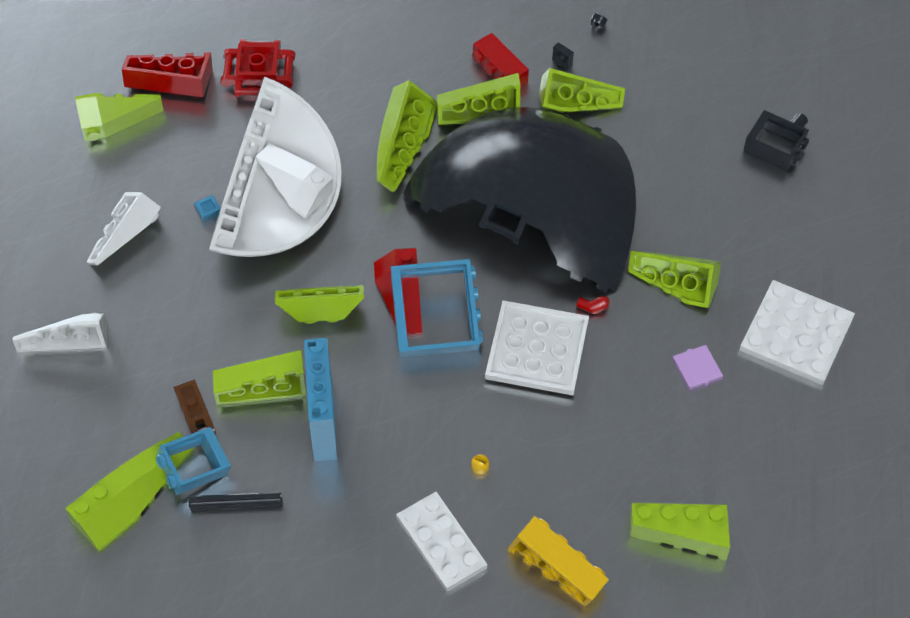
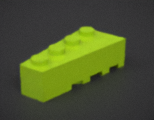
M518 73L437 95L438 125L465 124L472 119L493 111L519 108L520 80Z
M302 350L212 371L216 405L307 396Z
M632 503L629 514L630 537L658 544L662 542L674 545L673 548H686L697 551L698 554H711L718 556V559L727 560L730 551L727 505Z

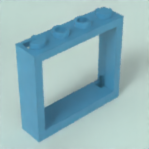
M470 259L391 266L399 358L479 350L480 343H483L482 329L478 330L477 322L481 321L480 308H476L475 300H478V288L473 287L472 279H476V270L474 266H471ZM463 273L471 341L408 347L401 278Z
M327 338L304 340L308 414L314 461L336 460L337 447Z

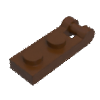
M195 379L173 387L191 434L211 427L214 434L217 435ZM205 423L206 427L197 429L196 425Z

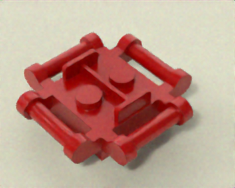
M240 39L238 49L228 48L224 50V71L220 84L223 87L235 85L236 98L258 96L264 77L274 80L287 88H291L293 86V78L291 77L292 65L296 53L293 50L281 49V40H274L273 42ZM237 58L235 75H231L233 60ZM279 59L285 60L284 76H278Z

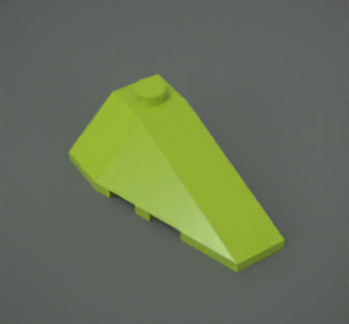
M631 250L628 272L650 284H654L663 289L664 292L674 295L686 304L709 308L718 285L721 262Z

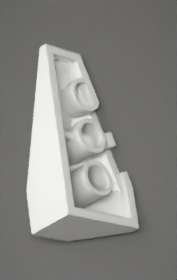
M271 143L256 156V160L267 176L272 179L279 193L281 192L286 199L288 206L305 219L334 191L333 177L316 165Z
M125 192L111 214L114 217L113 221L105 225L103 229L104 238L97 241L87 263L89 265H99L150 225V223H153L157 219L158 211L161 207L142 192Z
M104 313L82 314L14 336L13 343L17 352L107 348L108 324Z

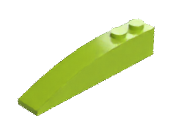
M410 80L393 87L380 133L377 154V182L391 192L396 191L406 174L407 167L414 161L413 157L422 147V142L429 136L437 109V101Z
M180 432L163 439L131 458L65 508L70 521L99 552L136 523L146 506L153 502L156 493L167 484L166 474L163 468H159L156 462V455L160 445L184 437ZM194 447L170 456L176 470L182 465Z

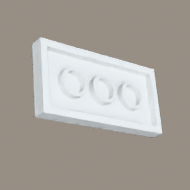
M437 492L396 514L397 520L446 592L487 569V563Z

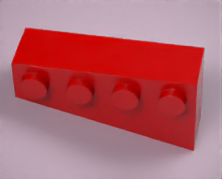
M204 52V56H194V53H185V56L173 57V54H165L161 57H155L154 54L127 55L121 70L124 87L203 97L213 67L211 52Z

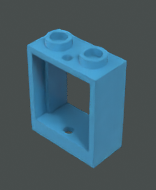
M211 427L160 445L156 455V462L160 469L163 468L167 484L171 489H174L176 495L225 477L231 468ZM201 445L213 470L182 481L170 456Z

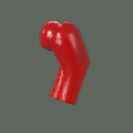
M600 296L591 301L580 297L576 307L591 314H597L607 309L610 301L606 296Z

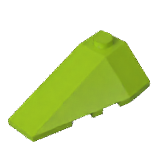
M549 68L542 75L539 97L543 108L558 112L620 109L623 107L626 88Z
M92 93L75 96L85 141L106 138L164 111L160 95L135 94L133 97H122V94L115 93V96H103V93Z

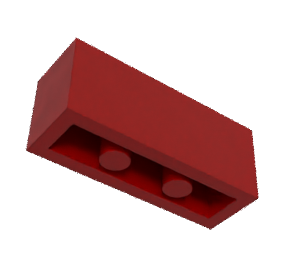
M493 33L473 43L472 57L476 63H479L485 69L489 76L498 79L518 73L520 87L528 83L529 69Z

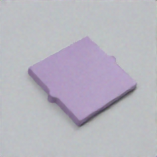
M706 345L692 350L687 349L686 352L672 357L689 390L702 385L708 386V383L723 378Z

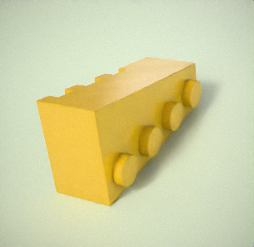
M536 516L531 519L506 549L512 554L516 551L524 556L523 562L530 567L531 565L538 566L541 569L542 576L549 581L557 580L560 582V589L585 607L609 580L601 568L589 563L582 552L574 550L568 545V541L562 535L554 533L545 520L538 519Z

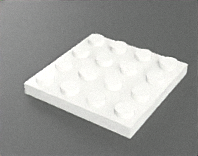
M773 280L739 351L823 385L855 313Z
M503 300L485 379L574 396L589 316Z

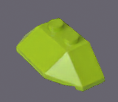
M364 285L275 291V304L298 322H305L306 324H313L317 321L337 322L344 320L364 299Z

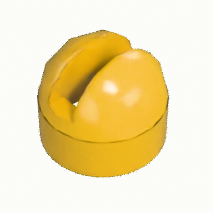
M477 454L473 457L471 469L474 473L485 474L489 470L490 462L487 456Z

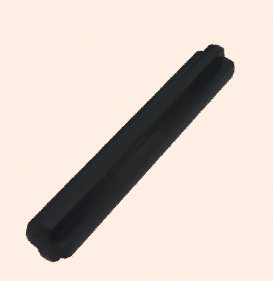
M281 492L190 496L189 508L191 510L281 506L283 498Z

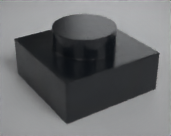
M558 42L553 46L552 60L568 70L573 65L574 52Z

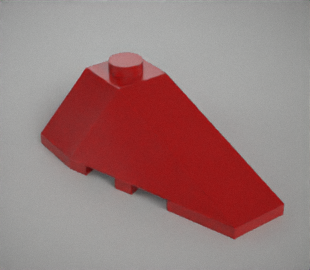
M416 248L394 249L374 262L375 284L382 295L384 303L388 307L395 326L391 266L417 264ZM419 277L401 278L407 336L422 335Z

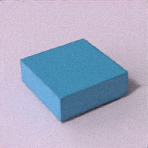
M213 195L194 203V207L203 222L219 215L221 207Z

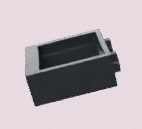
M764 110L746 137L743 151L789 170L792 164H797L801 156L799 152L801 149L805 150L810 139L807 138L809 129ZM765 130L796 142L791 153H785L759 141Z

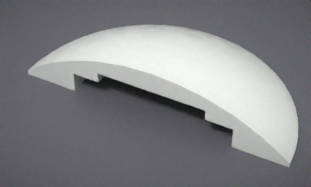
M267 77L263 79L229 180L211 239L210 251L232 256L255 257L276 254L303 243L322 227L334 209L339 196L342 173L341 162L336 143L327 125L303 98L289 88ZM269 143L316 165L333 177L334 191L307 219L288 206L286 199L281 192L279 193L272 179L267 176L256 160V156Z

